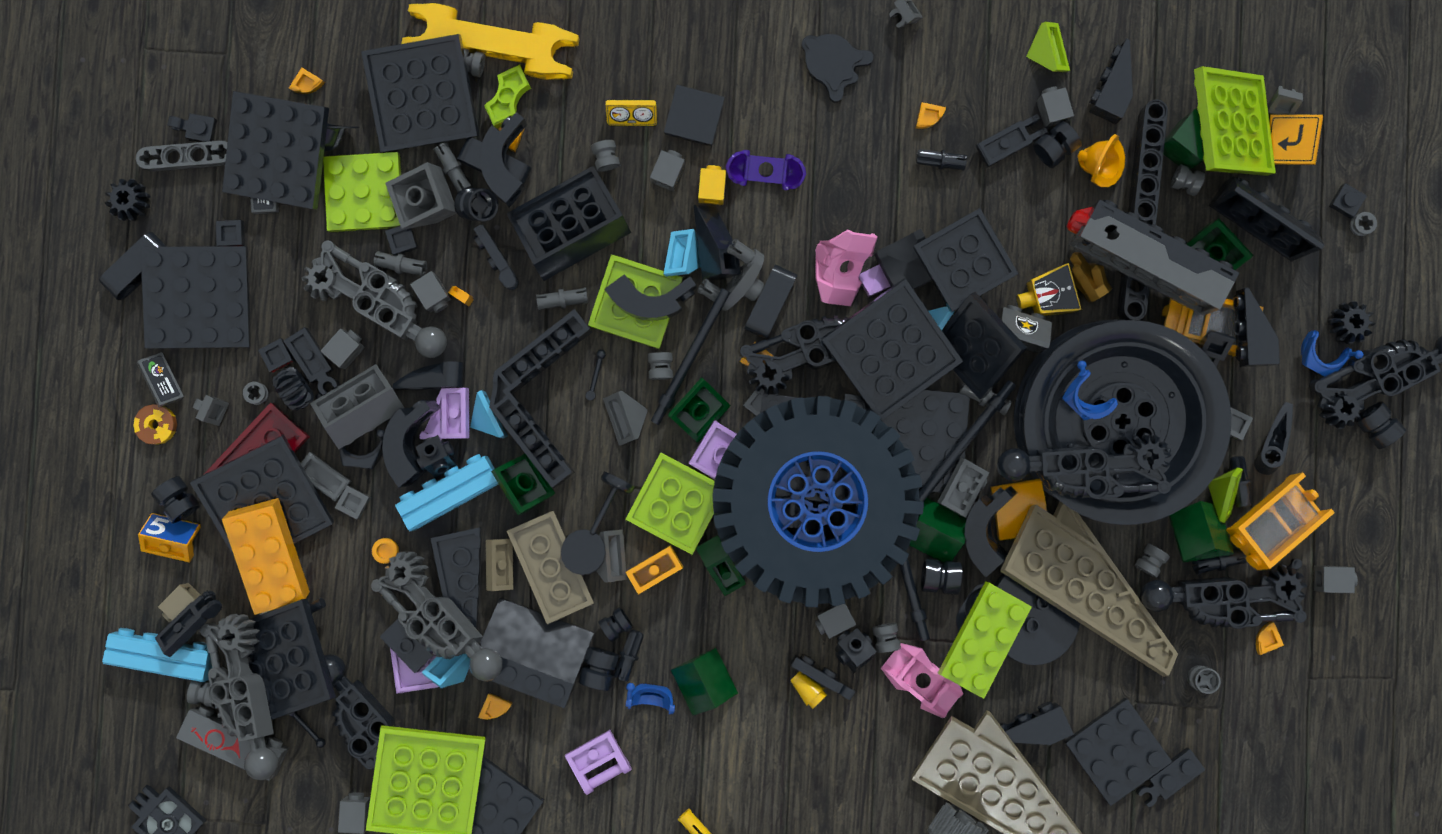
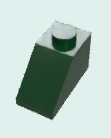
M718 535L696 547L705 567L724 596L746 584L741 573L736 569L734 562L724 551Z

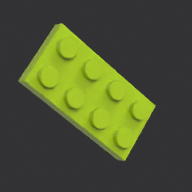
M985 581L938 674L984 699L1032 606Z

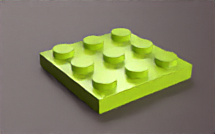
M398 152L324 157L328 232L391 229L400 226L385 184L401 175L400 154Z
M611 254L588 326L660 350L670 318L648 321L632 317L617 307L604 289L625 274L633 286L642 294L661 296L682 283L683 277L677 275L665 277L662 270Z
M660 453L625 520L693 555L714 515L713 488L715 481Z

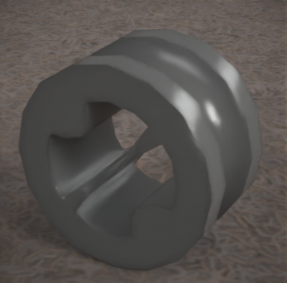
M1362 212L1350 220L1349 227L1353 234L1364 236L1376 229L1377 220L1373 214ZM1359 221L1367 222L1368 227L1359 226Z
M250 382L243 389L244 399L251 404L261 405L268 399L269 392L267 387L259 382ZM259 387L258 392L261 396L259 398L254 397L253 400L251 390L253 388L257 390Z

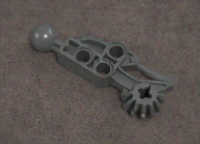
M327 240L322 243L321 257L312 260L313 268H304L309 273L308 276L301 277L302 281L307 283L304 286V290L311 292L312 298L320 297L322 301H327L329 295L335 300L343 293L353 299V307L358 313L405 341L408 338L415 341V347L422 356L435 358L445 351L447 338L441 329L434 326L425 328L417 326L415 309L418 306L412 300L413 295L411 292H407L403 284L398 285L396 279L367 262L362 263L351 254L337 247L333 242ZM334 257L359 269L362 281L361 286L344 276ZM322 277L328 278L326 283L320 281ZM380 278H385L384 286L376 289V281ZM367 299H371V307L363 310L362 303ZM392 311L393 319L388 323H384L383 316L385 313Z
M399 552L396 557L389 558L391 566L385 567L386 576L374 580L371 583V588L374 592H379L388 604L392 605L399 613L398 620L405 628L408 637L416 639L427 651H433L436 657L450 660L454 656L467 654L470 658V671L478 680L487 682L499 676L502 670V659L499 653L489 648L482 649L478 643L483 636L453 601L447 597L433 596L424 586L429 578L424 574V571L429 567L422 565L425 558L417 556L415 552ZM390 589L405 593L415 604L417 610L406 611ZM453 622L455 624V632L452 629Z
M231 614L218 621V625L216 623H207L200 628L201 635L206 639L212 663V669L208 672L210 683L207 691L208 698L215 705V709L218 708L219 710L217 716L223 721V729L227 728V733L231 737L236 736L238 742L249 740L251 752L248 753L244 761V769L247 775L254 780H266L274 775L278 768V758L274 751L266 748L264 736L274 734L263 678L256 673H252L247 658L255 650L254 644L259 642L256 634L260 630L254 629L256 621L249 620L248 615ZM235 636L232 639H225V637ZM218 646L225 654L228 670L225 667H220Z

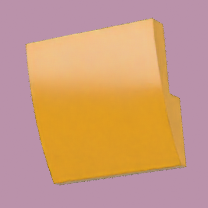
M1040 479L991 487V495L1000 487L1005 490L1012 486L1018 492L995 515L997 537L999 540L1016 538L1032 505H1038L1047 511L1043 485Z

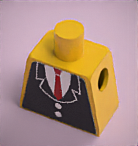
M1069 263L1027 282L1028 292L1016 296L1019 308L1024 309L1033 306L1034 313L1044 316L1070 314L1081 310Z

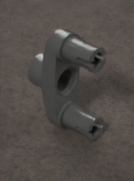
M738 239L732 241L734 246L730 244L727 252L743 261L744 264L740 268L741 274L734 276L725 288L731 293L722 308L723 311L729 310L743 296L750 301H754L760 295L764 286V282L757 279L764 262V254L756 249H750L739 242ZM704 279L702 281L704 286L700 284L697 291L714 302L721 288L711 283L708 279Z

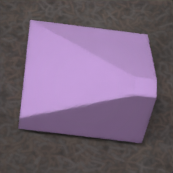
M880 265L859 275L868 298L891 287Z

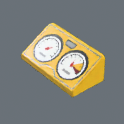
M607 100V123L610 126H655L657 124L656 101Z

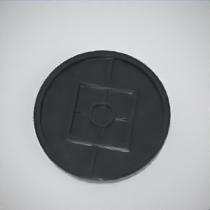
M1003 573L994 586L1032 606L1007 657L1028 665H1041L1056 660L1074 642L1080 623Z

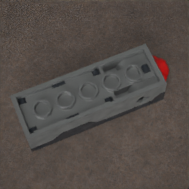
M1098 200L1091 207L1076 210L1067 223V229L1074 233L1068 245L1203 316L1221 309L1239 275V272L1233 270V266L1230 263L1210 258V254L1207 251L1189 247L1186 245L1187 242L1180 237L1168 236L1163 233L1164 230L1155 224L1148 225L1140 221L1141 218L1132 212L1125 213L1117 209L1118 206L1112 201Z

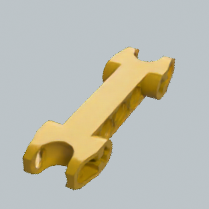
M436 3L409 4L408 12H410V15L426 21L427 29L421 36L403 37L401 44L460 34L463 48L468 49L470 53L479 51L485 53L487 57L526 63L524 73L531 77L545 80L572 79V68L554 61L553 56L560 47L578 46L579 36L555 25L539 22L533 23L532 33L456 20L458 11L446 5Z

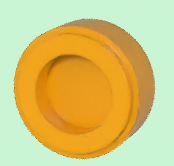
M390 538L379 539L372 547L374 559L383 564L390 563L389 558L396 557L397 553H399L397 543Z

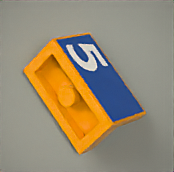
M151 513L138 534L140 549L142 552L190 563L194 556L192 541L200 530L201 525L184 520L172 524L167 516Z

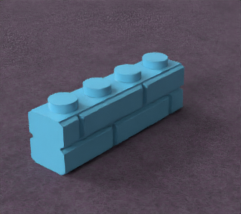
M480 454L475 455L466 461L467 466L461 469L457 466L446 471L444 473L445 478L438 482L434 478L422 485L423 490L416 494L410 491L399 497L401 502L397 503L395 507L403 518L407 529L415 531L499 485L491 472L495 468L489 457H481Z
M119 628L117 632L109 633L107 636L103 664L199 682L209 680L208 672L212 669V663L207 644L204 642H193V645L183 644L171 657L163 654L155 640L158 634L143 633V636L134 635L135 630Z

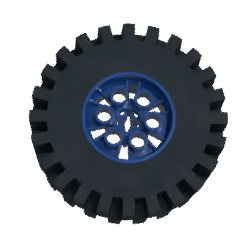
M827 396L795 398L772 406L757 415L730 442L720 461L714 482V523L721 539L722 547L734 562L736 569L743 576L745 575L759 590L764 593L768 591L776 595L779 600L790 604L791 601L803 603L805 607H818V604L824 603L839 606L845 604V599L854 596L860 599L869 595V589L877 583L884 585L893 577L890 572L896 565H903L907 560L909 554L906 550L911 540H917L920 531L916 524L918 514H923L924 508L923 501L919 500V487H922V480L920 474L915 473L912 464L915 459L910 449L905 448L899 440L901 436L893 427H888L881 421V417L873 411H866L857 406L856 403L848 400L841 401ZM809 460L811 476L805 477L798 463ZM840 467L847 474L835 483L832 479ZM820 468H825L829 472V478L824 483H819L815 478V473ZM799 476L803 478L805 485L801 491L791 489L790 481L794 477ZM840 485H845L849 490L848 497L844 500H839L835 496V490ZM777 488L791 492V499L775 498ZM815 493H819V498L828 501V503H818L817 507H813V503L804 498L814 497ZM791 502L797 503L800 508L798 515L795 517H790L785 513L787 504ZM842 503H856L854 513L841 509ZM840 511L844 515V520L840 525H833L830 522V516L833 512ZM799 519L802 523L796 533L792 534L786 528ZM809 520H816L819 523V530L814 534H809L805 530V525ZM827 524L834 537L825 539L823 526Z

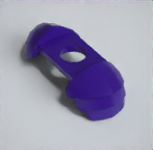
M743 150L734 153L726 164L729 178L734 183L745 186L747 180L778 183L782 184L783 190H789L799 187L806 177V170L802 161L790 154H786L784 159L750 155L749 150ZM764 162H768L773 166V173L768 177H764L759 173V166Z

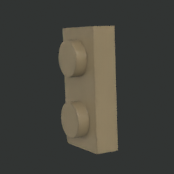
M510 539L486 540V591L513 590V545Z

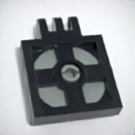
M146 785L142 789L143 793H138L135 797L138 802L132 800L128 805L140 817L132 826L138 834H195L207 821L170 786L161 794H158L151 786Z

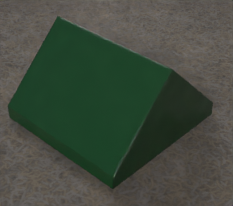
M1194 109L1177 123L1165 138L1163 154L1176 165H1186L1190 170L1204 161L1203 140L1200 135V115L1197 109Z
M1219 218L1203 227L1186 244L1193 249L1200 248L1210 254L1209 257L1216 261L1222 260L1230 263L1233 266V270H1236L1254 256Z
M701 377L671 410L668 417L698 443L707 433L713 421L717 422L731 405Z
M526 454L491 471L518 515L528 512L555 495L552 487Z
M927 498L923 502V514H918L916 527L920 529L916 541L911 540L909 546L943 563L952 561L965 543L967 518Z
M1199 501L1169 515L1183 563L1234 554L1225 523L1219 521L1214 504Z
M716 647L671 669L693 716L715 709L738 694Z

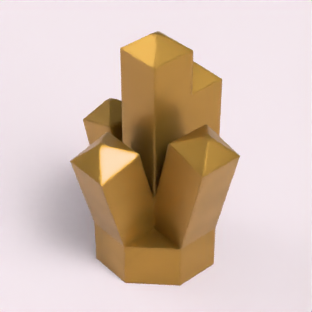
M1074 252L1070 261L1074 265L1071 271L1073 281L1088 302H1094L1112 290L1107 281L1104 266L1087 263L1081 252Z

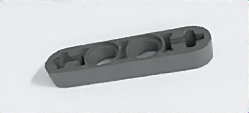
M209 141L143 147L136 154V162L140 167L151 172L225 166L226 154L223 159L217 154L212 155L211 151L221 153L223 148L227 150L228 142ZM203 149L205 152L204 158L198 162L194 161V151ZM172 151H178L180 154L179 161L174 164L170 163L168 160L169 154ZM149 154L155 158L161 157V161L158 159L150 160V165L144 160L149 158Z

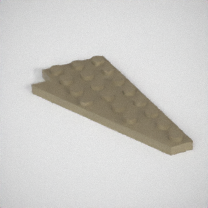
M1061 501L1053 515L1038 505H1032L1000 571L1161 676H1169L1178 656L1177 651L1081 516Z
M986 710L975 728L951 716L912 774L913 781L1003 834H1082L988 710Z

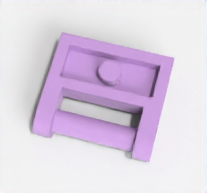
M611 730L565 754V758L586 795L592 793L595 787L622 772L626 774L632 770ZM613 758L617 760L618 764L591 779L586 777V773Z

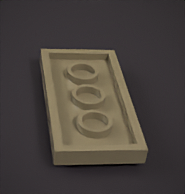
M554 511L507 531L547 624L594 604L582 575L572 573L565 567L562 561L561 548L566 538Z

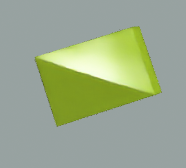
M1052 22L1041 23L1026 57L1051 71L1068 72L1070 68L1059 24Z
M1236 468L1213 479L1208 485L1220 522L1225 523L1232 513L1243 471L1241 468Z

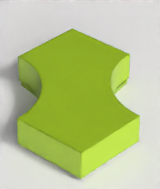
M520 65L497 75L499 81L497 93L492 100L484 105L496 129L501 127L503 121L508 116H513L516 113L519 99L526 91L531 89Z

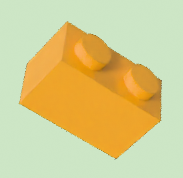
M670 545L625 573L636 592L640 594L683 569V565Z

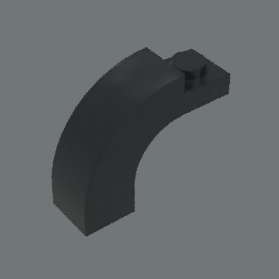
M517 112L513 116H508L503 121L500 131L491 125L483 139L480 150V165L485 181L495 195L509 208L526 189L523 183L507 170L505 163L509 146L527 126L525 119Z
M624 274L604 290L616 306L626 314L642 320L658 321L673 317L682 312L678 301L682 300V302L689 300L695 295L693 290L697 287L692 278L689 277L664 295L647 296L639 292Z
M420 400L411 408H400L392 416L385 429L382 446L384 463L389 475L398 488L410 486L427 472V470L423 471L416 460L418 456L414 448V438L418 428L440 409L435 400Z
M1012 486L1005 490L1000 487L990 498L984 495L972 507L966 520L965 543L967 551L975 566L985 577L1000 566L1008 555L995 539L992 525L996 513L1018 493Z

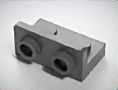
M960 458L937 503L960 516L966 517L975 505V499L979 492L986 486L989 472L964 458Z

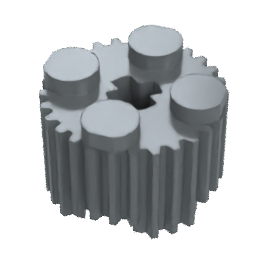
M946 802L929 825L927 832L930 834H987L989 830L979 821L976 824V821L966 814V811Z

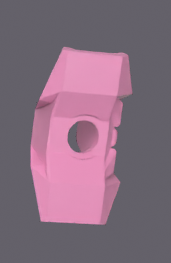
M846 230L831 240L820 241L817 244L815 250V278L822 302L844 306L852 305L862 284L859 275L864 262L868 257L873 256L877 241L875 234L869 235ZM849 261L848 271L841 272L840 266L842 263Z
M901 643V649L894 651L881 667V670L896 689L909 691L921 701L920 709L941 718L946 717L947 712L958 698L963 695L960 685L938 674L939 668L931 663L922 648ZM921 673H926L930 677V684L925 688H921L916 684V677Z

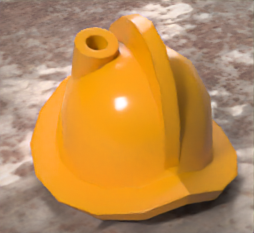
M1116 134L1109 141L1096 142L1078 153V161L1081 168L1092 175L1091 182L1099 187L1114 185L1120 179L1125 167L1124 148L1119 141V136Z

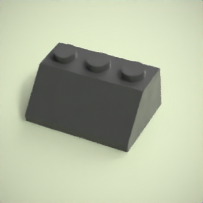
M376 364L310 403L324 429L338 449L351 444L358 437L374 430L378 425L392 418L400 408H404Z

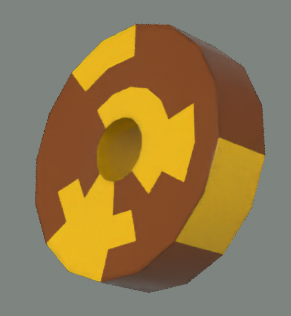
M152 404L138 411L133 426L140 440L148 444L159 445L166 443L174 436L177 421L176 416L170 409L165 406L158 408L157 405ZM155 420H157L158 427L156 429H154L152 426Z

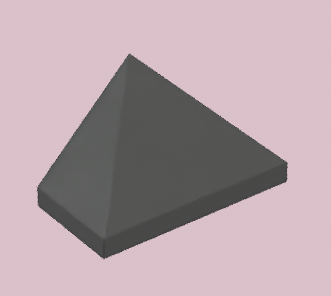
M623 391L603 398L619 446L638 439L648 409Z
M623 530L600 532L599 536L605 544L606 555L603 564L596 570L604 582L627 580Z

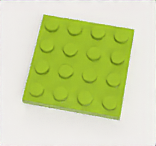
M1204 66L1194 69V85L1197 91V110L1200 115V135L1203 140V160L1206 165V171L1264 176L1275 174L1264 76Z
M381 725L366 831L393 834H472L485 737Z

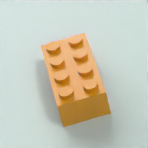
M279 498L229 511L222 518V522L254 615L306 599L310 591Z

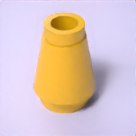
M800 671L790 680L806 706L809 704L812 709L827 696L823 691L824 687Z

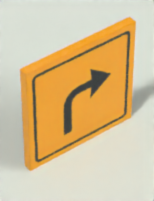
M1271 115L1269 123L1274 163L1316 165L1323 115Z

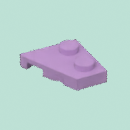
M441 388L436 399L440 409L430 417L425 430L421 431L420 439H427L437 435L441 439L469 438V388Z

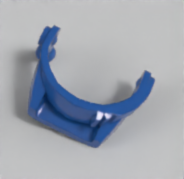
M1312 330L1306 335L1301 346L1302 365L1324 377L1334 371H1339L1349 358L1361 359L1364 355L1360 350L1352 352V349L1346 348L1335 361L1324 364L1318 358L1315 351L1316 340L1319 336V332L1316 330Z
M1079 361L1077 367L1081 372L1067 388L1062 398L1083 420L1103 418L1117 407V400L1112 398L1106 403L1099 405L1087 404L1080 400L1078 397L1079 388L1090 376L1091 372L1085 369L1087 366L1085 361Z
M633 683L627 684L626 707L628 709H631L634 705L648 704L665 708L669 711V714L674 715L675 705H673V696L667 687L651 684H639L635 687Z

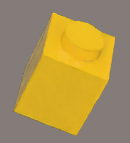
M708 165L706 169L701 168L699 203L724 204L726 170H721L720 166Z

